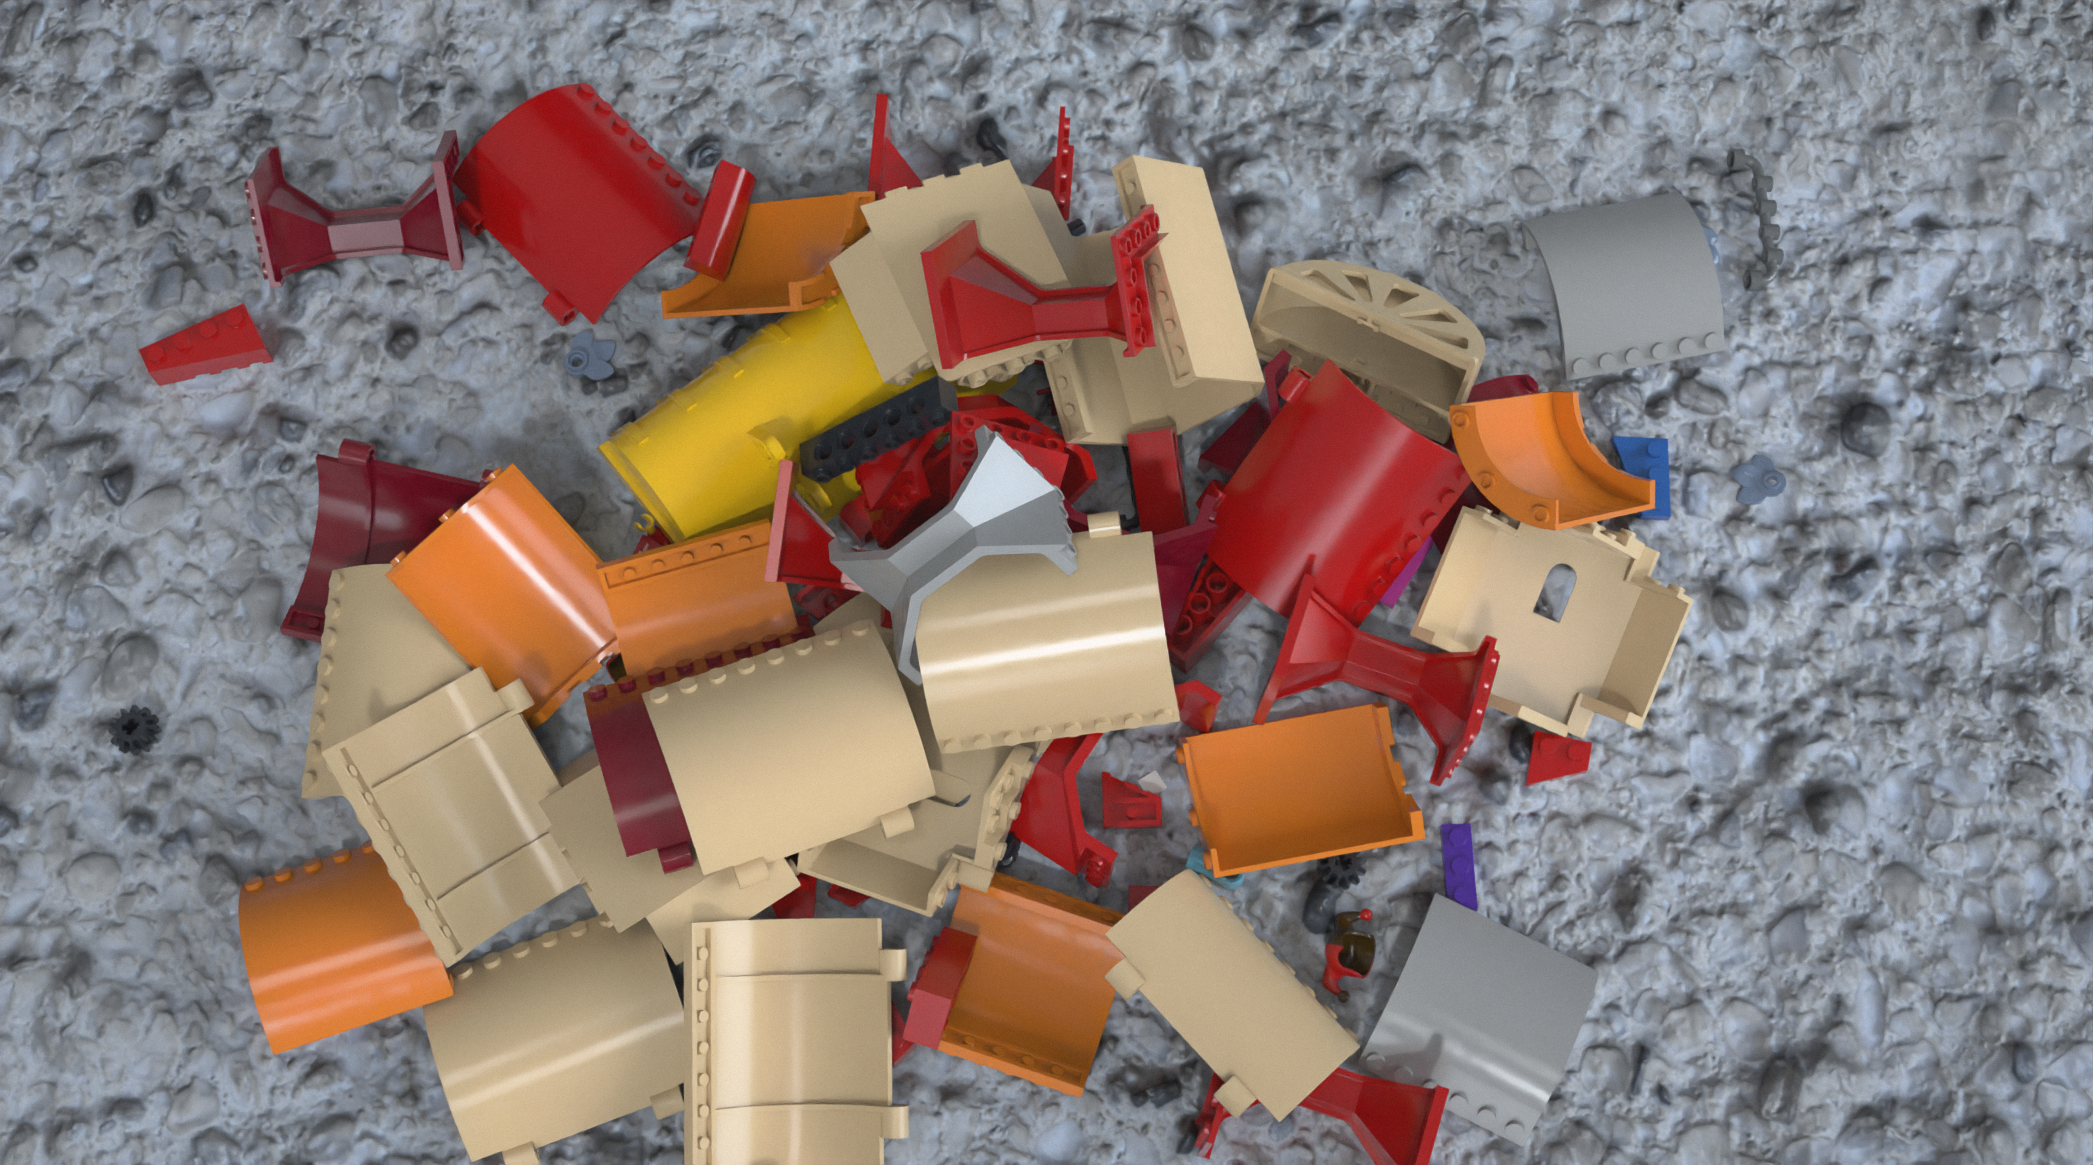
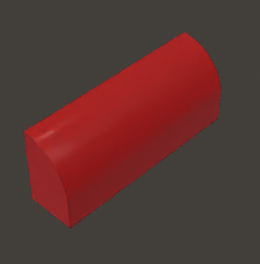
M721 160L717 164L683 267L725 282L757 183L755 176L749 171L725 160Z
M1176 425L1148 428L1127 434L1141 533L1152 531V536L1190 526Z

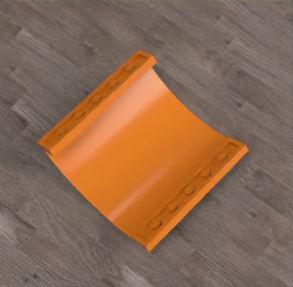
M768 518L596 565L627 676H641L653 668L662 667L665 669L675 666L678 661L684 659H692L693 661L703 658L705 654L711 651L724 652L733 649L739 643H755L761 641L767 635H783L790 633L791 629L798 627L786 583L764 580L771 534V524Z
M372 839L364 842L360 847L351 850L343 848L334 852L332 856L323 859L318 857L309 859L303 865L292 869L291 867L281 868L273 875L264 878L261 876L250 878L241 885L238 917L242 950L255 1004L273 1055L454 996V980L451 972H446L443 961L436 956L431 940L421 930L418 918L412 908L405 903L403 892L397 882L390 877L382 856L373 848Z
M996 871L987 893L960 884V894L949 927L978 936L968 972L960 988L954 1008L951 1010L946 1029L942 1033L938 1050L951 1056H958L972 1061L977 1065L1002 1071L1007 1075L1023 1078L1036 1085H1043L1061 1091L1063 1094L1081 1098L1116 990L1104 977L1118 962L1126 958L1105 936V933L1126 914Z

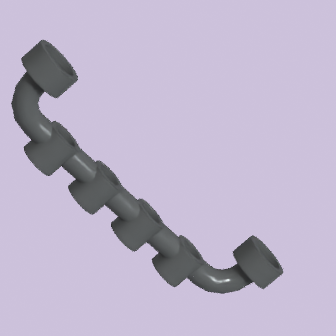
M1731 148L1727 156L1728 169L1742 170L1744 165H1746L1753 172L1752 190L1756 192L1755 213L1759 216L1760 221L1758 235L1759 239L1763 242L1762 262L1766 265V273L1762 275L1760 270H1746L1743 285L1745 291L1758 292L1761 286L1768 285L1774 281L1777 276V265H1781L1784 259L1783 250L1774 247V240H1778L1780 237V226L1778 224H1771L1770 216H1775L1777 203L1775 200H1768L1767 192L1772 191L1774 182L1772 176H1764L1763 167L1756 158L1746 155L1744 149Z

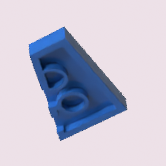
M1612 436L1610 442L1618 454L1621 470L1637 477L1655 480V508L1638 512L1640 519L1668 521L1671 517L1668 439Z

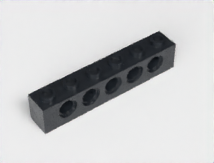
M937 375L799 444L802 475L819 484L828 483L833 478L845 472H850L868 461H873L878 456L890 450H895L913 439L920 438L937 427L945 426L950 422L952 410L959 412L956 386Z

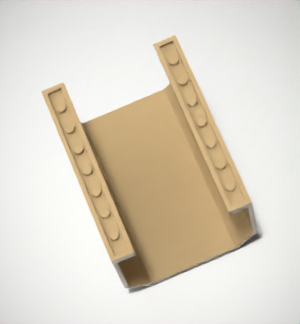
M1131 155L1111 167L1126 222L1141 210V205L1153 204L1154 212L1158 214L1160 220L1158 233H1168L1143 265L1156 347H1145L1136 357H1124L1123 351L1128 347L1127 342L1112 337L1076 338L1071 346L1062 352V356L1053 362L1043 361L1065 443L1128 446L1127 434L1138 430L1176 425L1178 436L1259 396L1265 384L1205 174L1201 167ZM1123 225L1113 230L1083 237L1072 236L1096 285L1113 284L1117 281L1110 236Z

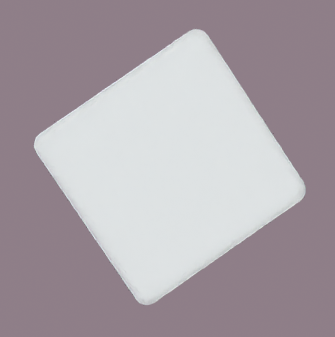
M1156 770L1138 780L1144 791H1150L1156 795L1167 788Z

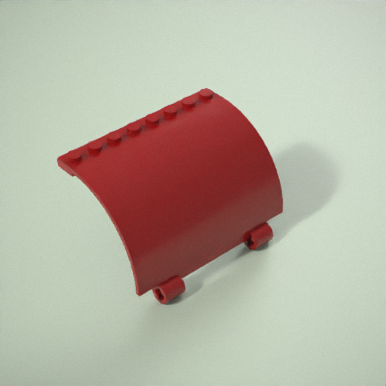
M586 82L560 86L545 91L513 109L474 145L451 180L468 197V199L462 201L456 207L458 221L473 236L479 235L487 229L549 292L542 302V307L561 326L571 323L579 311L593 325L597 324L610 303L638 272L661 253L694 234L704 203L700 192L693 189L684 180L683 176L675 171L662 155L658 154L648 145L647 140L639 136L630 127L629 122L621 118L613 110L612 106L604 101L595 92V89Z
M1327 359L1314 378L1304 369L1293 366L1277 389L1278 394L1287 401L1227 485L1212 479L1195 504L1200 509L1206 494L1217 498L1213 509L1218 512L1213 523L1219 525L1206 553L1231 579L1248 593L1278 614L1289 619L1300 584L1306 573L1316 577L1313 591L1358 629L1472 480L1464 468L1458 452L1455 453L1435 443L1404 424L1367 396L1332 360Z

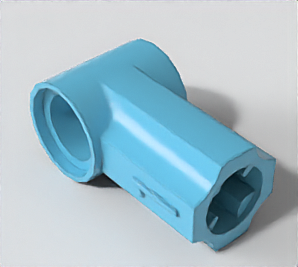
M1196 844L1194 845L1185 869L1191 868L1198 875L1203 874L1206 878L1219 883L1227 890H1234L1241 886L1244 880V873H1240L1234 880H1228L1225 877L1214 878L1210 869L1205 870L1202 857L1203 848Z

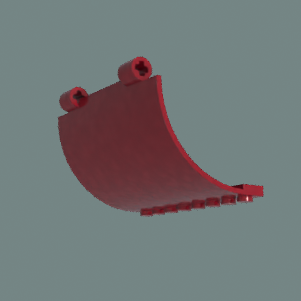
M348 438L343 439L339 448L338 458L317 454L319 499L314 540L297 598L294 604L290 606L280 627L282 635L321 643L332 570L360 565L391 564L390 561L403 550L408 554L441 524L439 518L451 507L456 511L487 485L489 481L486 477L494 470L485 469L480 482L393 464L375 460V444Z
M798 626L791 629L790 633L779 636L777 634L767 635L761 641L751 644L748 642L739 643L733 649L724 652L711 651L705 654L703 658L693 661L692 659H684L678 661L672 667L665 669L662 667L653 668L644 675L637 677L625 676L617 680L616 683L606 686L604 684H597L590 687L588 691L583 692L596 752L627 857L657 848L664 875L694 866L690 851L695 849L661 746L645 707L642 693L651 691L656 687H663L678 682L687 677L708 672L714 668L738 662L744 658L768 652L771 649L796 643L801 639L814 637L816 634L812 626Z

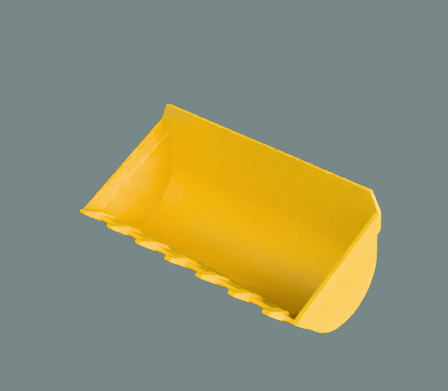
M841 292L836 296H832L825 301V304L804 311L788 312L774 323H768L746 338V343L727 356H721L702 369L698 377L681 389L677 388L655 403L656 406L634 422H628L609 435L611 438L596 449L648 515L652 516L656 525L672 544L766 518L769 519L772 527L781 460L794 461L799 464L796 484L797 492L826 523L839 514L845 504L854 501L862 494L861 487L856 482V470L854 468L850 472H845L833 478L828 483L819 484L802 475L799 444L937 376L938 373L935 366L918 372L913 376L914 379L906 385L898 386L897 384L884 383L844 294ZM1018 374L1013 375L1004 382L988 380L984 385L977 388L958 385L956 380L949 383L956 386L957 397L986 394L1000 396L1017 383ZM947 432V433H940V435L937 437V439L935 440L934 443H936L937 441H939L941 438H943V437H944L945 435H947L949 432Z

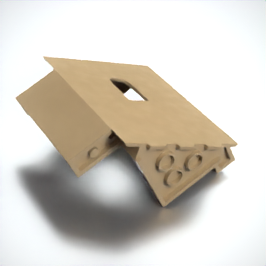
M1009 159L985 167L980 162L959 169L960 175H952L945 178L944 174L926 179L922 181V187H914L908 190L907 186L885 192L884 199L860 206L871 232L830 261L829 264L884 383L897 384L898 386L906 385L914 379L913 376L918 372L935 366L938 375L946 381L956 380L958 385L977 388L984 385L988 380L1007 381L1013 375L1023 371L1026 366L1031 365L1035 360L1053 362L1062 356V352L1071 346L1074 339L1036 341L966 359L953 369H942L920 252L963 221L975 220L981 247L1040 288L1055 289L1096 285L1051 192L1022 184Z
M1476 505L1475 509L1462 506L1410 636L1443 650L1442 653L1475 651L1486 635L1497 638L1494 650L1499 651L1501 656L1487 706L1563 737L1570 733L1584 739L1594 713L1641 730L1694 600L1684 595L1685 589L1670 583L1667 588L1661 586V581L1651 577L1660 552L1646 547L1644 543L1635 539L1637 534L1623 528H1620L1619 532L1612 531L1597 524V521L1556 531L1527 525L1500 511L1499 515L1492 514L1491 510ZM1562 563L1572 567L1576 575V581L1558 623L1533 613V609L1549 571L1555 565Z
M884 632L881 638L888 650L906 694L929 768L963 779L970 786L971 796L968 802L960 807H951L927 798L908 804L915 829L885 839L879 824L799 852L797 871L932 917L937 907H943L948 890H953L956 883L985 893L988 892L998 861H1001L1004 857L1007 847L1005 841L1012 821L1016 820L1021 808L1019 801L1027 779L1030 780L1035 769L1034 759L1041 741L991 747L984 750L962 751L955 754H941L932 727L923 683L918 686L898 670L894 634Z
M596 748L556 771L564 787L538 802L552 825L547 828L548 832L562 851L567 863L579 882H581L582 887L598 913L602 916L607 927L609 928L614 925L617 932L621 933L646 917L676 965L684 961V923L748 920L801 886L796 878L800 872L797 871V867L791 858L787 861L785 858H781L767 863L766 867L770 880L740 889L733 866L703 876L695 849L690 850L694 862L693 867L664 875L657 848L627 857Z

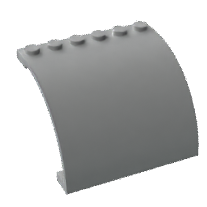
M1678 192L1522 221L1523 247L1527 250L1538 248L1553 289L1562 336L1563 378L1566 381L1724 350L1722 301L1713 256L1704 230L1695 212Z
M1435 892L1423 915L1422 927L1405 966L1356 1065L1390 1081L1426 1088H1434L1436 1085L1449 1088L1445 1109L1523 1147L1544 1110L1570 1056L1589 1009L1599 971Z

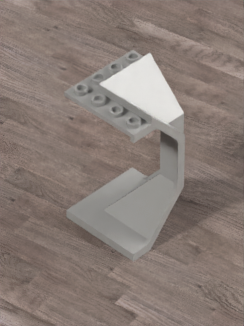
M982 425L975 431L978 457L952 501L895 546L887 550L855 552L838 537L828 543L830 562L891 612L898 670L918 686L923 682L915 631L921 603L926 597L977 559L985 555L1040 553L1047 556L1068 576L1078 570L1075 557L1077 551L1071 540L1073 533L1068 526L1067 518L1069 516L1063 505V493L1057 486L1051 485L1045 480L1043 474L1036 467L1032 468L1018 450H1013L1008 446L997 431L992 432L985 425Z

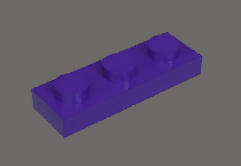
M1471 823L1441 824L1440 839L1445 897L1477 912Z

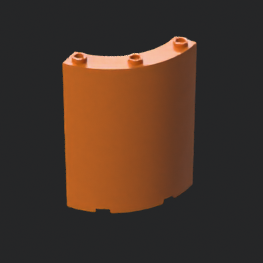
M875 191L846 192V194L750 204L725 282L698 272L685 284L671 290L661 291L663 319L795 312L810 310L825 304V301L832 296L842 292L829 262L868 234L870 227L860 206L875 202Z
M1549 391L1449 405L1452 435L1464 468L1480 492L1492 504L1510 517L1530 526L1556 531L1655 508V480L1637 477L1623 470L1619 471L1608 463V460L1593 443L1589 442L1583 430L1585 426L1580 413L1578 392Z
M512 463L504 470L500 466L486 477L489 483L455 511L451 507L439 518L441 524L408 554L403 550L390 561L394 567L385 576L473 669L482 666L496 691L519 678L522 680L535 703L521 712L532 731L550 718L571 696L570 692L581 682L585 683L602 668L604 661L614 653L617 655L620 652V648L596 569L597 564L604 562Z
M1382 701L1264 722V725L1251 724L1178 738L1179 747H1175L1177 763L1183 764L1192 809L1188 810L1191 827H1197L1204 851L1202 852L1205 870H1211L1214 878L1426 839L1422 810L1418 807L1411 794L1405 795L1402 786H1406V780L1400 761L1394 762L1393 754H1391L1390 746H1394L1395 742L1388 706Z

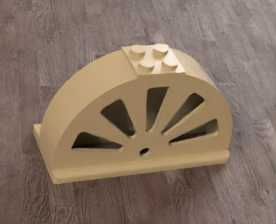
M1305 260L1289 263L1281 267L1273 266L1268 271L1249 328L1258 358L1269 363L1284 349L1292 356L1288 372H1290L1293 366H1298L1307 371L1313 378L1326 360L1330 359L1359 389L1382 408L1418 433L1442 444L1448 441L1452 431L1449 405L1467 402L1486 353L1484 338L1475 324L1459 309L1441 298L1439 294L1391 272L1387 273L1374 268L1339 261Z

